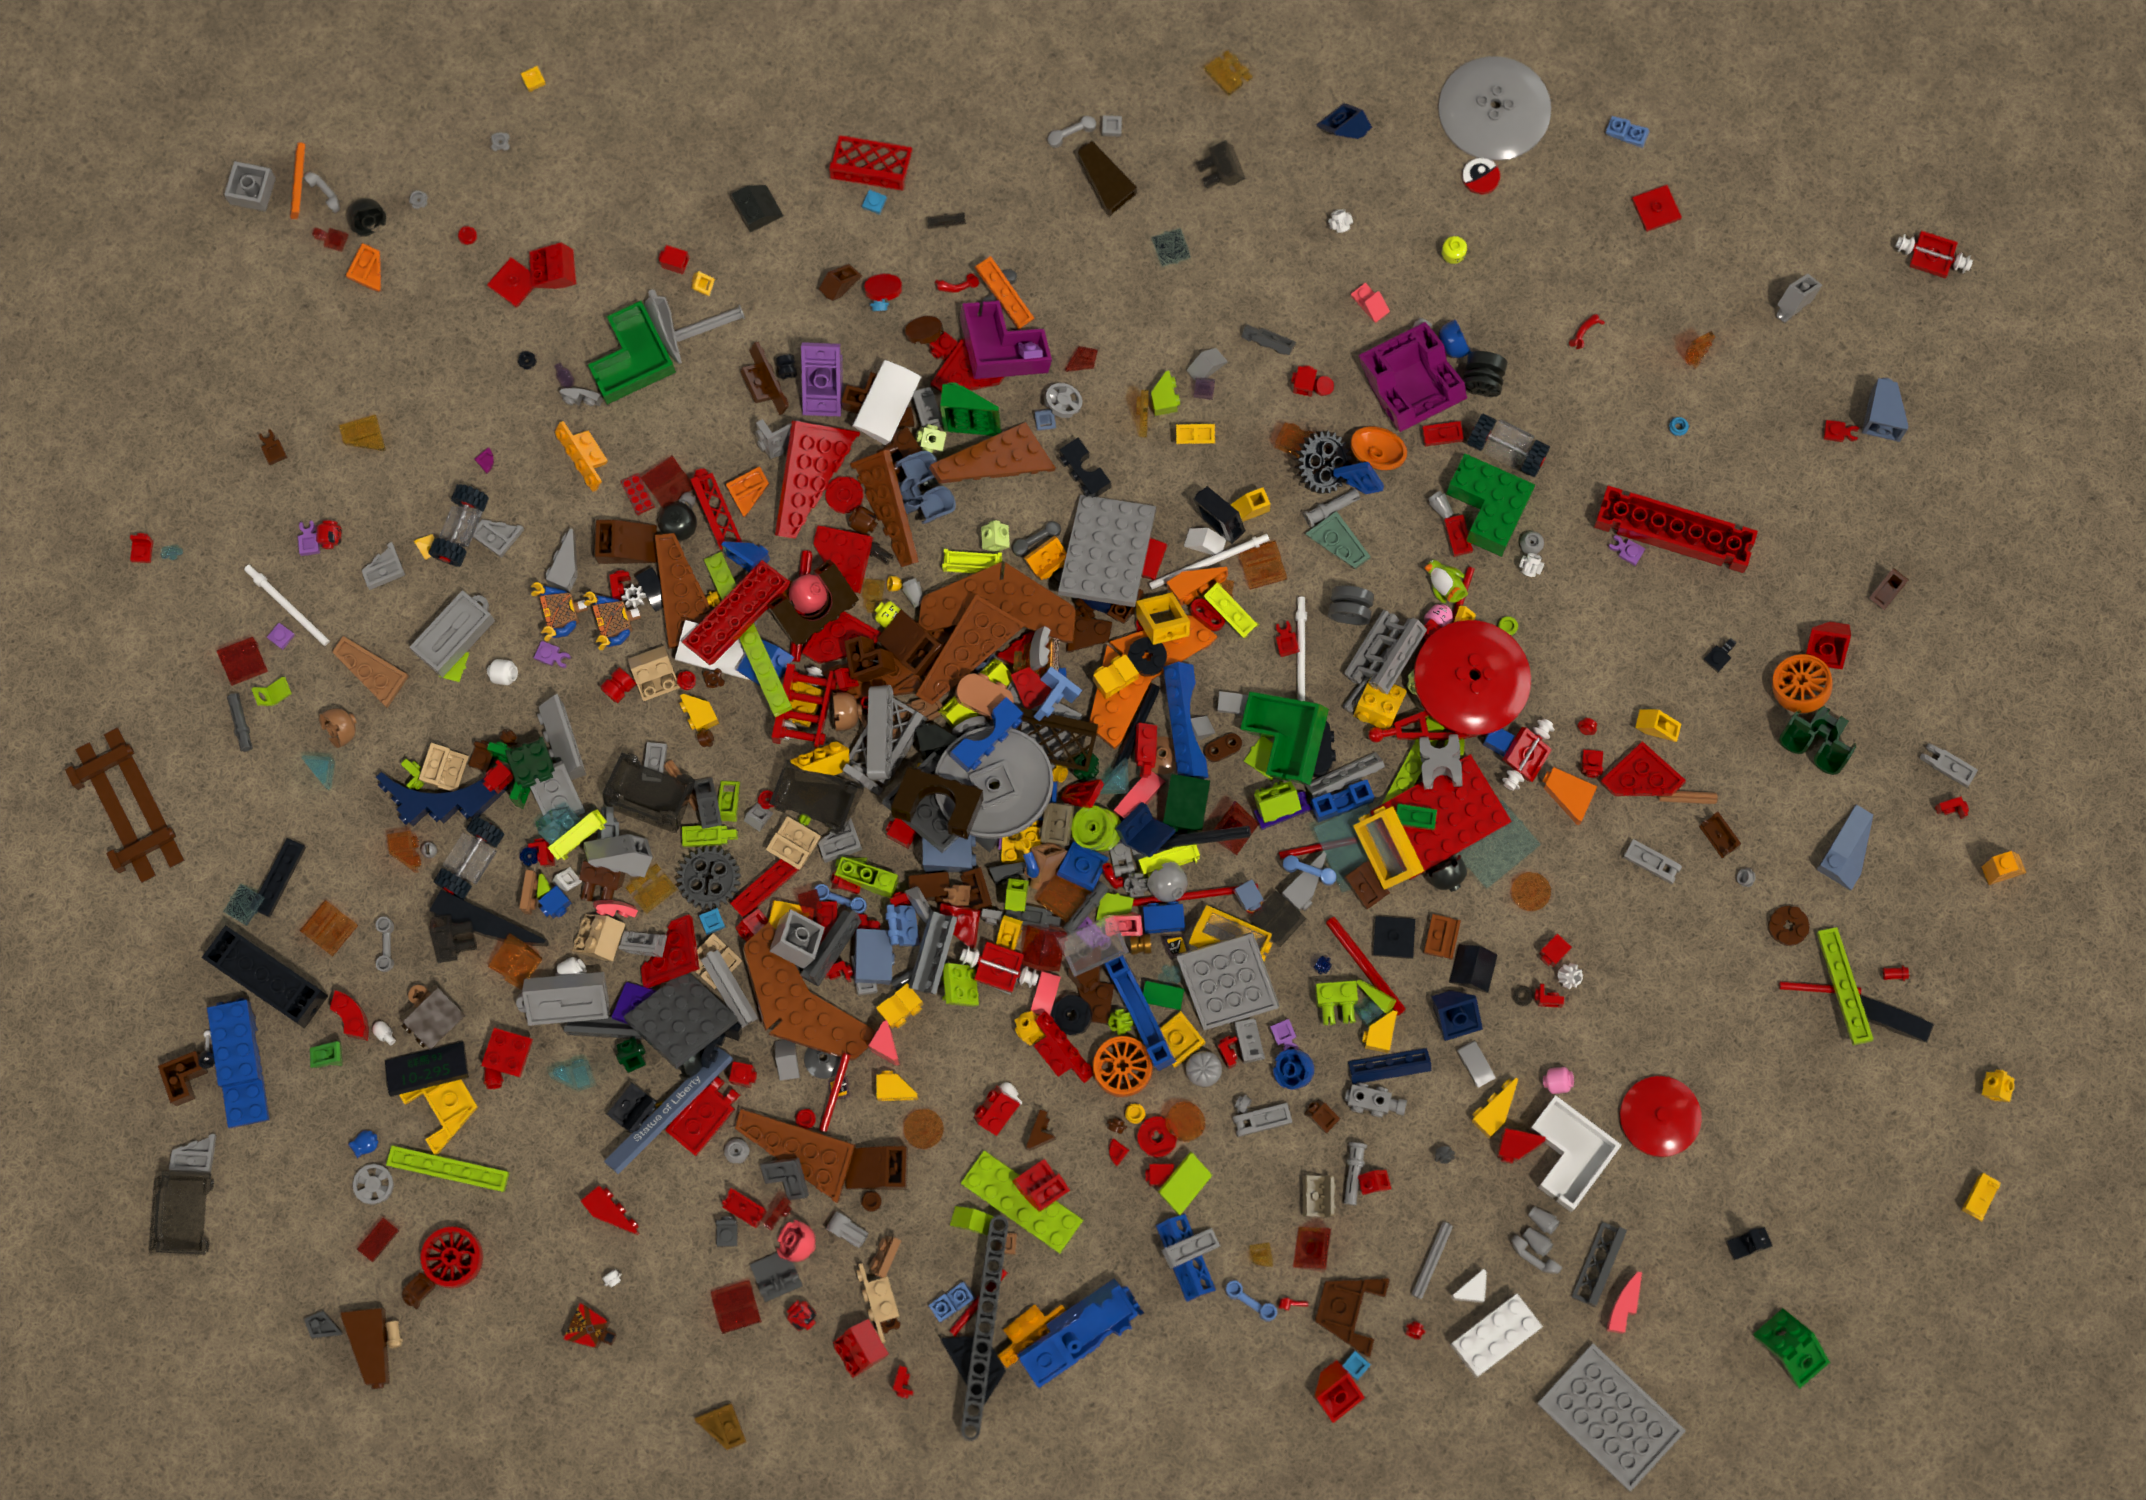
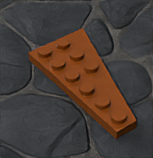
M1025 422L931 464L929 469L938 483L941 484L960 482L963 479L972 478L973 480H980L982 477L999 478L1019 476L1021 473L1038 474L1040 471L1052 472L1055 471L1056 467Z
M884 450L850 463L852 469H856L859 475L857 478L859 483L863 484L866 489V497L878 521H882L885 527L883 529L885 535L889 536L892 541V549L901 567L918 563L917 551L913 542L890 450Z
M671 533L655 535L668 649L678 648L685 620L700 624L711 612V607L693 574L691 566L685 558L675 534Z

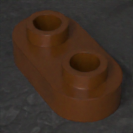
M1234 733L1225 735L1206 746L1205 756L1210 762H1219L1239 752L1242 747V740ZM1234 740L1236 744L1231 746L1228 742ZM1217 749L1218 753L1212 754L1211 750Z

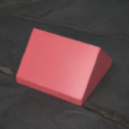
M887 1020L883 1021L869 1044V1048L872 1053L893 1065H900L889 1023Z

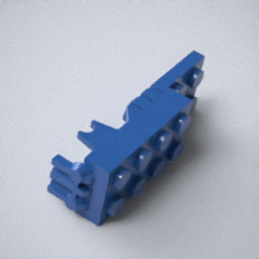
M238 998L236 1001H228L227 1003L218 1002L216 1006L208 1007L207 1012L218 1086L223 1090L228 1128L270 1121L262 1075L263 1071L260 1065L261 1058L255 1036V1031H258L256 1027V1017L252 1013L251 1002L244 1000V998Z
M1115 1278L1046 1324L1050 1332L1017 1354L1038 1389L1077 1363L1079 1359L1084 1358L1097 1347L1099 1348L1104 1338L1111 1333L1122 1336L1121 1334L1124 1330L1132 1329L1130 1320L1138 1316V1314L1141 1316L1144 1312L1127 1286L1121 1287Z

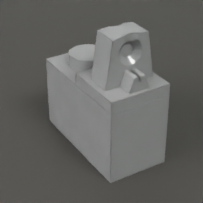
M1809 274L1790 284L1777 304L1780 308L1776 317L1784 323L1789 321L1792 316L1813 301L1822 284Z

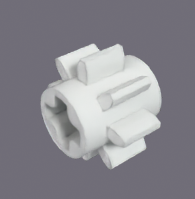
M1341 209L1331 214L1332 218L1328 219L1330 228L1336 229L1337 233L1350 229L1349 224L1353 223V219L1349 212Z
M1528 553L1527 557L1523 556L1519 567L1523 568L1522 573L1530 577H1535L1536 573L1541 574L1544 563L1541 562L1542 558L1534 553Z
M631 584L630 588H624L625 595L621 596V598L626 601L625 605L627 608L630 605L634 606V608H637L639 604L644 606L642 598L647 596L645 593H641L643 590L641 586L636 588ZM637 594V598L630 597L631 595L635 596Z
M1572 963L1569 965L1564 964L1559 969L1558 979L1559 982L1563 983V987L1571 989V987H1577L1582 982L1583 974L1582 970L1577 969L1578 965Z

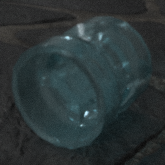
M1372 999L1367 1002V1006L1356 1011L1358 1017L1367 1027L1373 1024V1020L1379 1019L1384 1015L1383 1011Z

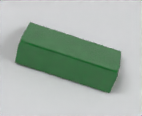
M1145 981L1143 994L1148 1004L1181 1011L1185 989Z

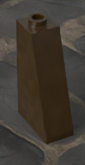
M1093 141L1088 144L1085 143L1079 148L1078 159L1106 215L1110 217L1137 194V186Z

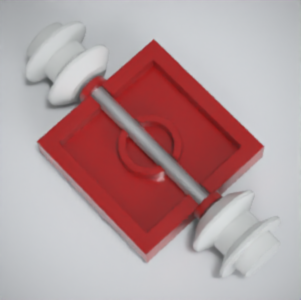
M1922 230L1917 244H1915L1914 237L1909 240L1906 239L1904 234L1903 237L1899 236L1895 246L1899 248L1898 252L1905 250L1906 255L1911 253L1913 249L1914 253L1909 267L1945 279L1951 264H1953L1954 271L1961 268L1963 273H1965L1966 270H1970L1973 262L1970 259L1971 255L1965 258L1962 252L1955 258L1954 254L1958 242Z
M1537 720L1539 726L1533 727L1534 733L1527 727H1521L1502 759L1514 769L1507 770L1508 778L1502 779L1506 788L1512 791L1514 789L1519 790L1520 786L1518 783L1524 782V778L1529 782L1534 781L1552 750L1542 741V739H1550L1549 731L1554 732L1555 730L1549 720Z
M989 942L985 943L981 956H979L978 949L972 952L970 951V946H968L967 950L963 948L959 959L963 961L962 965L966 962L970 963V968L978 964L974 981L1012 993L1017 978H1019L1020 985L1025 982L1031 988L1032 985H1036L1039 974H1036V969L1030 972L1028 971V966L1023 968L1022 971L1020 970L1024 954Z

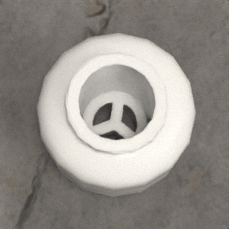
M496 659L488 666L487 675L494 684L510 685L517 679L518 669L512 661Z
M570 957L557 965V973L555 975L585 974L587 970L581 959Z

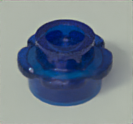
M524 848L520 853V860L526 866L536 864L538 862V850L535 848Z
M1321 956L1314 966L1318 974L1321 975L1329 972L1332 967L1330 957Z

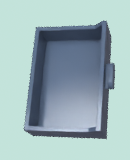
M856 929L854 983L890 985L895 954L892 953L891 940L888 938L889 930Z

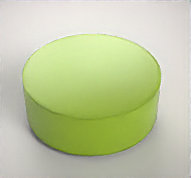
M1508 616L1500 620L1498 627L1512 636L1517 632L1518 623L1513 617Z

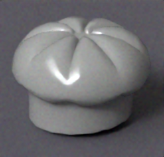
M1200 1051L1189 1058L1186 1065V1074L1189 1080L1196 1086L1209 1087L1215 1084L1221 1077L1222 1064L1215 1054L1209 1051Z

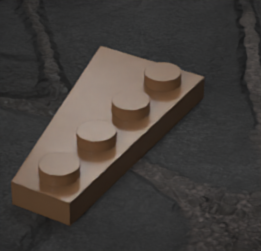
M344 636L332 651L386 708L389 707L409 677L408 674Z
M922 699L905 704L928 718L925 724L942 716L938 712L943 707L939 700L934 705ZM908 711L900 713L902 723L908 722L913 714ZM897 714L893 715V726L899 724ZM868 715L858 716L862 725L866 728ZM900 727L893 729L894 740L901 735Z

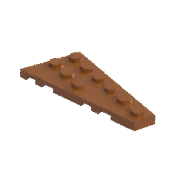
M975 595L916 693V696L934 705L955 687L963 677L969 675L1026 624L980 596Z
M740 1109L735 1126L737 1131L761 1146L767 1153L773 1155L778 1160L799 1157L805 1180L829 1196L831 1200L839 1203L856 1144Z

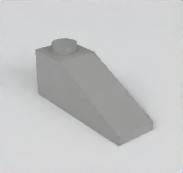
M1323 852L1310 866L1322 869L1327 854ZM1303 871L1282 892V897L1298 913L1302 909L1306 911L1313 904L1311 900L1313 899L1319 877Z

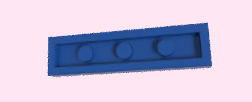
M1186 1214L1167 1219L1156 1225L1165 1248L1194 1236ZM1177 1221H1181L1183 1232L1179 1230ZM1202 1255L1173 1268L1186 1302L1216 1290ZM1193 1260L1198 1263V1269L1194 1267ZM1201 1279L1205 1281L1208 1289L1203 1290L1200 1283Z

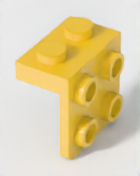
M1368 681L1353 716L1382 730L1389 729L1393 725L1407 691L1394 684L1389 693L1385 694L1379 689H1374Z
M1037 820L1027 829L1015 835L1002 838L1001 861L1006 864L1025 862L1023 857L1024 851L1017 850L1015 842L1020 841V839H1029L1031 842L1029 851L1033 847L1042 845L1039 830L1043 826V821Z

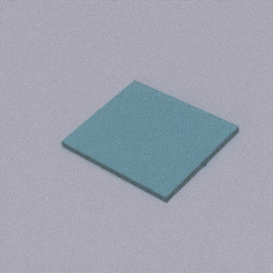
M1503 800L1500 803L1512 822L1457 853V855H1461L1466 868L1472 871L1486 889L1541 845Z
M1368 804L1343 815L1339 814L1338 817L1313 827L1323 851L1327 854V861L1331 869L1336 873V881L1342 893L1351 889L1344 876L1368 860L1370 862L1353 825L1360 822L1358 818L1370 812ZM1374 821L1368 823L1367 825L1390 872L1396 870L1378 827Z

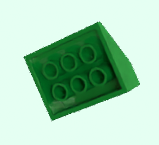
M951 382L942 385L940 408L944 432L996 436L1002 433L998 406L957 383Z

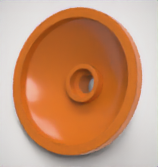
M1373 426L1364 427L1357 430L1352 436L1350 444L1352 452L1360 462H1369L1373 469L1393 470L1400 467L1406 460L1407 448L1404 442L1387 429Z

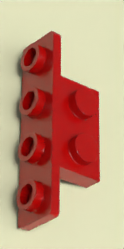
M1044 1011L1035 1019V1022L1046 1036L1038 1041L1034 1047L1058 1077L1072 1068L1082 1082L1086 1083L1094 1075L1091 1066L1079 1054L1078 1049L1072 1045L1066 1034L1054 1022V1019Z

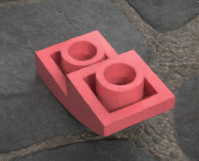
M597 900L593 902V906L597 909L596 912L604 916H614L616 910H618L617 913L626 918L629 915L635 918L638 912L635 906L620 901Z
M1041 971L1030 1011L1036 1014L1046 1011L1050 1015L1061 976Z

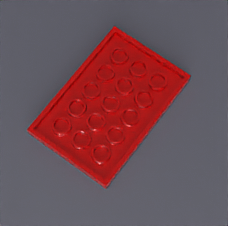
M1471 754L1460 760L1463 786L1454 787L1449 776L1440 775L1434 779L1433 789H1424L1422 781L1369 812L1370 816L1375 815L1373 811L1383 806L1385 809L1393 806L1396 812L1397 804L1437 810L1434 830L1403 826L1424 869L1423 872L1409 878V881L1512 822ZM1382 817L1375 820L1376 826L1403 871H1406L1407 868Z

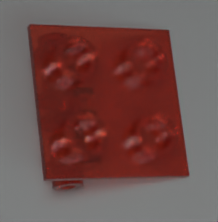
M254 637L216 650L231 686L268 672L258 649L259 645L254 640Z

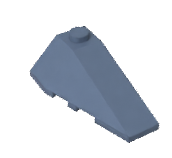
M1856 804L1816 869L1850 891L1862 872L1873 814Z

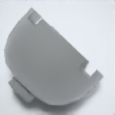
M1168 862L1162 865L1163 868L1159 871L1155 869L1147 882V887L1150 889L1151 894L1163 902H1172L1181 898L1188 885L1187 875L1177 863Z

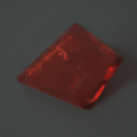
M1079 346L1065 371L1094 369L1098 350Z

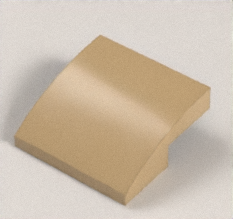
M431 743L419 781L448 792L457 791L469 756Z
M787 816L766 850L801 870L822 836Z
M712 933L697 949L700 969L695 972L715 990L717 987L702 964L701 959L706 957L708 952L718 950L731 972L742 960Z

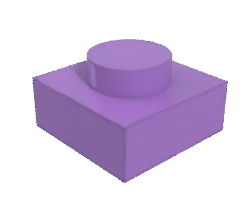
M278 623L267 636V639L283 650L295 634Z

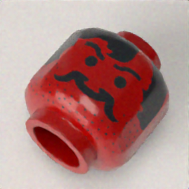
M324 520L317 526L316 542L321 544L323 549H334V546H338L341 543L342 527L338 525V522Z
M797 1300L786 1311L788 1313L786 1316L787 1321L797 1331H801L804 1328L808 1331L816 1323L814 1318L817 1313L807 1301L799 1302Z

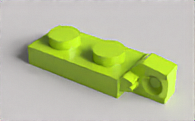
M720 825L702 829V826L682 827V846L684 848L720 846L728 844V840H738V831L736 829L727 830V826Z

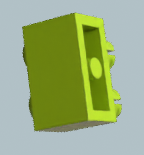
M1279 781L1280 785L1276 782L1272 788L1265 789L1262 787L1260 788L1261 791L1259 789L1255 791V801L1264 823L1275 821L1277 818L1302 810L1297 790L1291 781L1286 783Z
M1356 981L1316 984L1317 1007L1322 1008L1324 1026L1329 1024L1328 1019H1330V1025L1336 1024L1335 1006H1342L1343 1024H1348V1017L1350 1018V1024L1356 1023L1354 1005L1358 1002Z

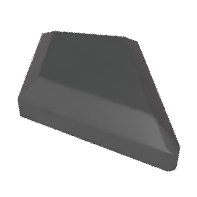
M324 1311L304 1319L312 1339L343 1335Z

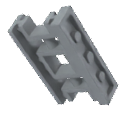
M1383 610L1346 669L1345 675L1355 684H1360L1365 676L1371 678L1369 684L1374 689H1379L1382 693L1388 694L1427 629L1415 618H1408L1404 626L1398 625L1399 619L1397 616ZM1385 644L1391 646L1384 658L1378 657ZM1379 666H1382L1380 671L1376 672Z

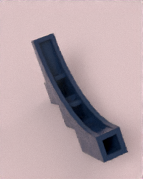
M382 772L376 776L380 781L377 785L385 793L389 791L393 795L391 799L399 806L396 809L400 813L398 818L405 825L410 823L413 827L427 813L436 822L440 820L443 824L460 808L462 809L459 812L467 820L470 817L472 819L474 816L479 817L509 789L506 786L499 794L494 790L490 792L483 785L485 782L483 778L457 791L438 794L423 793L395 783Z

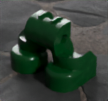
M1823 705L1809 723L1798 716L1801 711L1797 710L1780 735L1779 741L1781 745L1792 753L1803 754L1809 748L1814 736L1818 734L1825 741L1814 756L1815 765L1827 774H1839L1856 749V743L1849 747L1838 740L1849 720L1843 716L1836 719L1828 714L1831 709Z

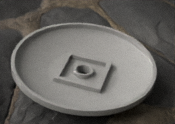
M1497 56L1478 58L1465 63L1455 70L1442 88L1438 107L1440 122L1448 138L1465 153L1476 158H1486L1491 161L1509 160L1531 150L1544 136L1551 117L1550 97L1540 77L1529 67L1516 60ZM1494 101L1499 102L1501 107L1493 108L1491 103Z
M994 726L978 728L957 738L945 750L937 764L935 774L948 780H958L968 786L975 785L983 790L984 800L971 829L970 835L996 839L1015 835L1027 829L1038 820L1048 806L1052 796L1053 772L1045 751L1030 736L1012 728L1007 732L1009 736L1002 743L998 741L994 745L995 750L988 757L984 755L980 759L982 763L975 770L971 769L967 773L950 757L951 752L964 738L979 741L989 737L994 731ZM992 782L1000 784L999 788L995 790L990 789L989 785ZM935 794L942 813L950 820L955 803L945 795Z

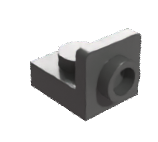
M721 1217V1220H716L717 1247H738V1222L733 1220V1217Z

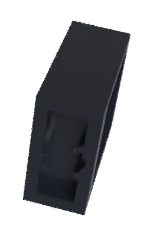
M1208 486L1200 490L1193 498L1200 517L1231 544L1246 532L1239 511Z

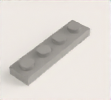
M1374 752L1311 781V785L1305 786L1308 793L1314 799L1341 789L1343 786L1358 781L1371 773H1376L1384 768L1385 765L1379 755Z

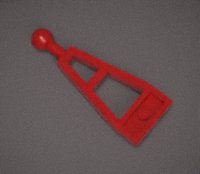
M1426 710L1395 722L1394 728L1382 730L1379 727H1373L1368 733L1369 739L1374 743L1382 741L1384 737L1396 735L1397 740H1420V737H1429V740H1449V735L1458 734L1459 740L1477 736L1459 733H1428L1425 718L1430 717ZM1419 721L1422 733H1402L1401 727Z

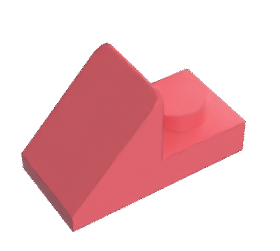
M1366 283L1351 294V297L1375 323L1390 312L1379 291L1374 293Z
M1130 912L1125 915L1104 916L1106 936L1143 935L1140 914Z

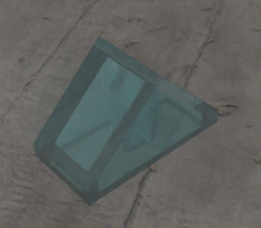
M307 755L301 757L328 791L331 790L335 769L333 758Z
M1126 758L1102 780L1104 786L1100 794L1129 793L1128 760Z

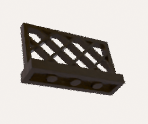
M1021 707L1023 712L1021 720L1023 721L1017 727V730L1022 732L1023 722L1032 724L1035 730L1027 735L1032 736L1035 733L1039 735L1042 740L1039 745L1042 746L1044 744L1049 751L1047 757L1052 756L1053 758L1049 759L1050 764L1088 772L1099 730L1098 724L1050 714L1048 718L1044 716L1038 721L1033 717L1037 712L1036 710ZM1045 727L1051 728L1054 734L1044 740L1039 731ZM1064 731L1070 732L1073 737L1072 740L1065 744L1062 743L1058 736ZM1082 736L1092 737L1090 745L1082 748L1078 739ZM1056 737L1061 746L1051 751L1047 742ZM1075 741L1080 751L1071 756L1066 746ZM1064 749L1069 758L1064 761H1057L1054 754ZM1083 753L1086 757L1085 767L1076 765L1073 758Z

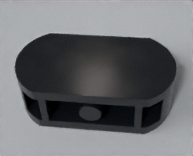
M1327 721L1313 778L1326 775L1332 768L1333 762L1336 761V752L1331 747V743L1334 742V731H1330V724Z

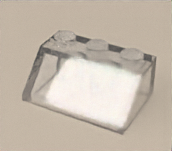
M1111 914L1056 938L1074 977L1129 953L1114 916Z

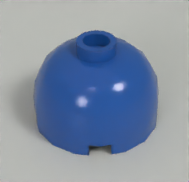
M1455 319L1440 329L1438 336L1444 344L1445 353L1449 357L1461 358L1471 353Z
M1287 1049L1276 1057L1275 1061L1277 1063L1273 1072L1276 1081L1283 1088L1286 1087L1289 1090L1300 1089L1307 1086L1312 1080L1314 1063L1307 1053L1302 1050Z

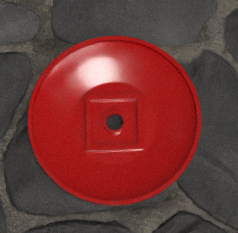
M1462 620L1440 628L1427 639L1420 649L1415 662L1414 684L1423 708L1437 723L1459 734L1478 736L1491 734L1503 729L1521 713L1530 694L1531 672L1524 651L1506 631L1487 622ZM1470 671H1477L1479 679H1471Z

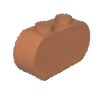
M982 673L966 675L960 680L955 690L956 700L960 705L993 720L991 717L992 710L1005 697L1014 704L1013 695L1006 689V685L1000 682L995 684L989 681V677Z

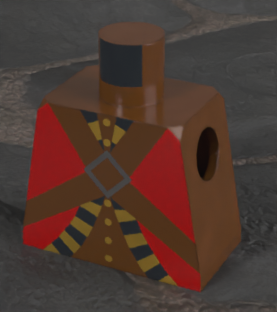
M580 1303L564 1336V1340L598 1349L601 1341L612 1346L617 1334L607 1330L610 1324L609 1321Z

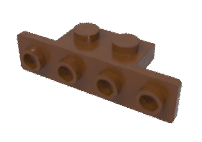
M754 342L749 352L755 365L742 367L740 372L755 404L772 400L779 415H782L789 406L788 399L781 390L780 383L773 373V368L765 356L764 349L760 346L759 342Z

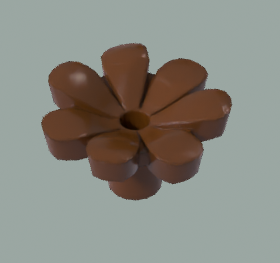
M1082 599L1076 600V604L1079 606L1075 609L1076 616L1084 614L1086 619L1095 617L1094 609L1089 607Z

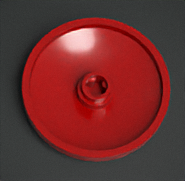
M1666 1076L1645 1078L1632 1086L1622 1101L1620 1124L1627 1140L1644 1154L1654 1157L1677 1155L1694 1142L1700 1131L1702 1113L1699 1102L1694 1093L1685 1084L1674 1078Z

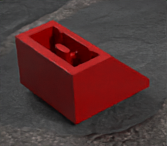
M560 242L529 252L533 288L559 289L576 285L574 250Z
M869 1319L849 1328L833 1342L836 1353L840 1355L846 1370L852 1378L865 1372L889 1355Z

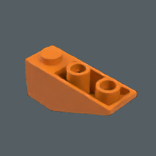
M1218 567L1183 571L1166 582L1167 589L1170 593L1173 592L1181 606L1184 604L1188 605L1199 594L1207 593L1217 582L1220 584L1224 582L1228 576V568Z

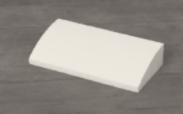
M884 360L854 421L853 427L884 445L891 442L921 376L902 366Z
M685 620L675 656L676 661L713 671L719 668L724 674L748 679L736 671L746 653L740 639L714 664L708 665L682 644V641L699 625L698 623Z

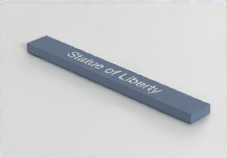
M718 1048L717 1051L719 1053L716 1062H712L709 1069L702 1067L695 1076L679 1086L643 1122L640 1129L634 1131L604 1161L605 1164L619 1174L733 1061L732 1057Z

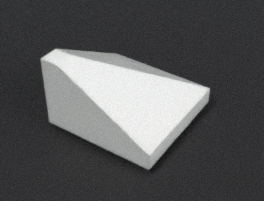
M569 867L555 875L552 883L567 892L582 883V881L579 880L576 873Z

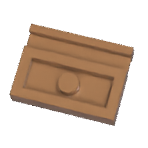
M526 870L519 907L524 914L532 915V910H536L537 907L535 893L538 888V875L532 870Z
M885 1236L878 1245L879 1252L870 1263L871 1270L869 1274L885 1279L901 1240Z

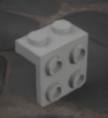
M763 419L756 422L757 431L755 433L759 439L757 441L758 447L762 452L765 451L770 459L779 457L788 451L792 423L772 433Z

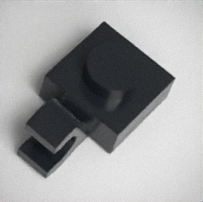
M1730 638L1722 648L1716 645L1703 661L1718 673L1730 661L1731 657L1728 653L1734 648L1736 642Z

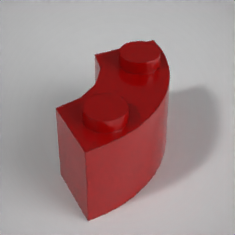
M335 990L330 1010L342 1018L344 1024L343 1033L348 1037L368 1041L369 1025L363 1009L352 998Z

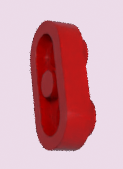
M1201 598L1192 602L1190 613L1195 619L1211 631H1219L1223 628L1225 618L1209 602ZM1215 620L1218 624H1213L1211 621Z

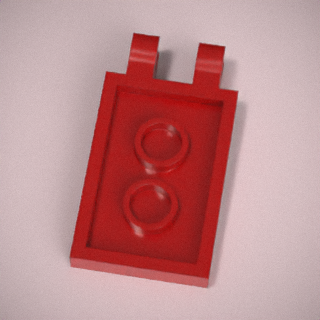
M718 1076L665 1130L695 1156L700 1153L734 1112L735 1109L731 1105L740 1096L733 1089L726 1097L723 1096L718 1090L725 1082Z

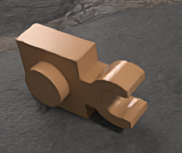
M953 885V888L945 887L944 891H948V897L944 898L943 901L951 903V905H969L971 886Z

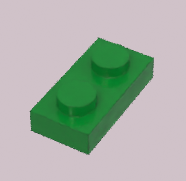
M1397 804L1396 814L1402 826L1427 830L1435 829L1436 809Z

